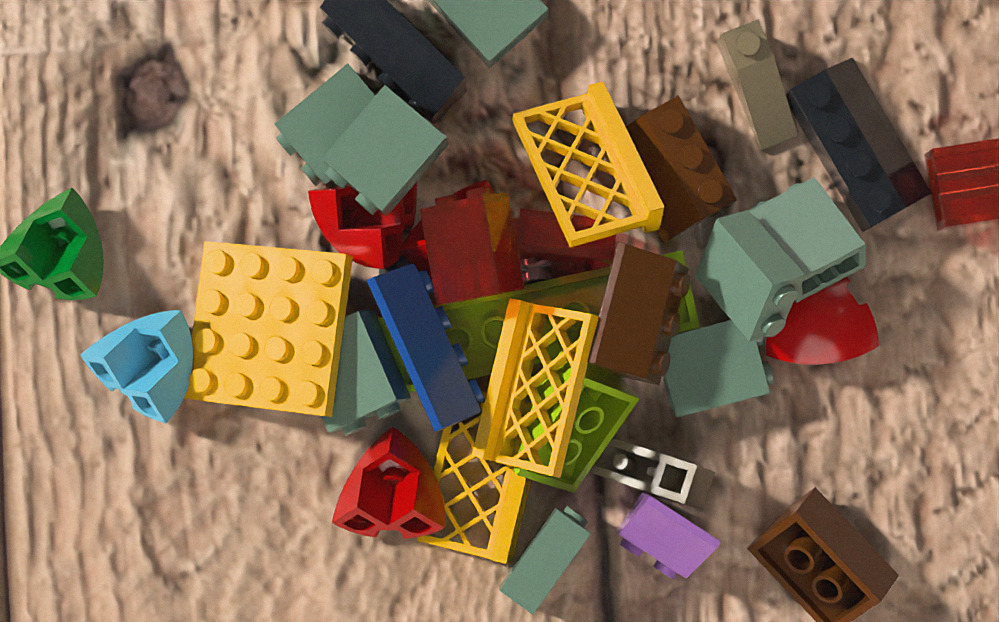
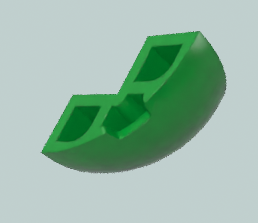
M73 187L58 194L36 209L16 227L0 246V274L27 290H31L34 285H40L52 289L55 292V298L64 300L89 299L96 297L99 292L104 266L102 243L90 210Z

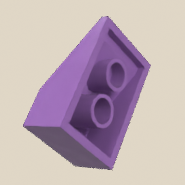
M642 492L616 531L618 535L623 537L619 545L639 558L643 551L657 559L653 567L671 579H674L677 573L687 578L721 543V541L663 503Z

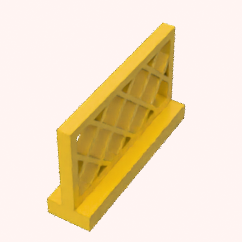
M603 81L588 85L587 94L513 113L512 121L570 247L640 227L644 234L660 229L664 205ZM582 109L586 117L582 127L563 119L566 113ZM541 121L551 125L544 137L529 131L526 124ZM557 128L577 136L571 147L551 140ZM583 139L600 146L601 151L597 158L577 150ZM546 149L565 156L560 168L543 162L542 155ZM572 159L592 167L586 179L566 171ZM598 170L614 176L616 183L613 189L592 182ZM560 180L580 188L574 200L558 194L556 187ZM586 191L607 199L601 211L580 203ZM612 202H616L628 207L633 216L619 219L607 214ZM577 212L596 220L593 227L576 232L571 223L574 213Z
M509 299L472 456L561 478L599 316L533 304L518 299ZM548 315L553 329L541 338L545 316ZM577 321H581L583 324L580 337L571 344L566 331ZM558 338L564 351L552 361L546 348ZM538 355L544 368L534 377H531L535 357ZM569 361L572 368L570 378L562 384L556 371ZM549 378L554 392L542 401L537 387ZM529 395L534 408L522 417L525 399ZM559 401L562 407L561 416L557 422L552 424L547 410ZM539 418L545 432L533 441L527 427ZM519 434L524 449L512 457L516 436ZM549 442L552 447L549 466H544L537 451Z
M482 392L483 397L485 399L487 393ZM482 402V403L479 404V405L481 406L482 410H483L484 402ZM524 403L522 417L531 411L532 403ZM480 415L467 424L464 421L458 422L461 428L453 432L455 424L443 429L433 473L439 487L443 478L455 472L466 490L448 502L442 494L445 512L456 530L444 538L425 535L417 537L416 541L510 564L513 563L532 480L518 476L513 471L514 466L506 465L494 473L488 461L479 458L489 476L470 487L459 468L477 457L471 454L456 463L449 452L451 440L462 433L465 434L472 448L474 447L475 439L469 429L480 422ZM519 434L516 436L512 457L519 453L522 442ZM447 459L451 467L444 471ZM505 473L503 485H501L497 477ZM493 481L500 493L499 502L485 512L474 492ZM469 495L480 515L461 526L450 507ZM496 512L494 523L492 524L488 516ZM482 520L491 532L487 549L473 546L465 533V530ZM460 535L464 543L452 541L451 539Z

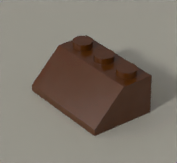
M679 95L643 114L626 126L664 205L660 229L656 230L663 243L729 208L737 201Z
M618 243L587 362L615 376L660 386L661 378L667 374L670 366V353L668 350L671 338L677 334L680 326L678 310L681 299L687 295L690 286L689 268L677 260L628 244Z
M816 487L793 503L747 547L752 555L816 622H852L880 603L899 576Z

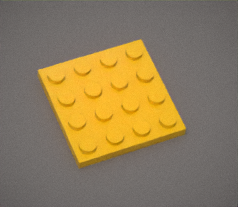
M205 241L192 331L193 367L184 399L332 417L353 256L342 253Z

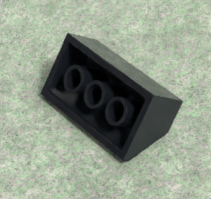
M324 0L320 6L325 17L322 24L337 39L343 35L354 45L350 52L365 67L371 62L381 72L377 77L379 81L394 93L399 90L409 100L407 104L422 117L427 118L432 124H435L467 92L466 78L387 0Z
M853 57L819 72L787 92L786 98L791 111L862 233L932 194Z

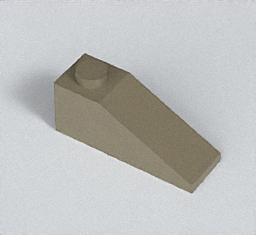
M759 19L722 33L716 44L760 151L796 138L798 136L775 58Z
M615 438L611 439L589 471L590 473L701 510L704 508L715 474L714 471Z

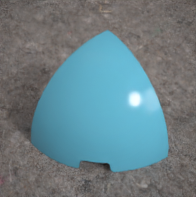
M181 310L158 312L127 323L95 342L80 355L90 370L110 391L118 388L121 393L128 396L134 410L163 423H167L183 401L189 386V376L192 373L193 367L192 338Z

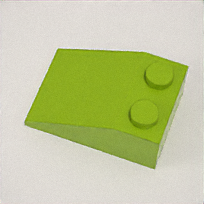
M569 361L556 371L562 384L570 378L572 368ZM588 363L561 478L514 467L513 471L518 476L574 493L640 398L622 377L615 376ZM549 378L537 388L542 401L554 392ZM559 401L547 410L552 424L557 422L561 416L562 407ZM539 418L527 427L533 441L545 432ZM522 442L519 452L524 449V445ZM547 442L537 451L544 466H549L552 447Z

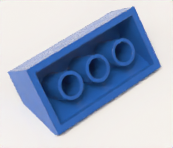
M413 263L368 279L367 283L434 431L439 432L482 412L478 404L484 402L485 399L476 379L468 382L462 367L468 365V361L459 342L451 345L445 330L452 328L443 306L434 308L429 294L434 292L435 288L426 269L418 272Z

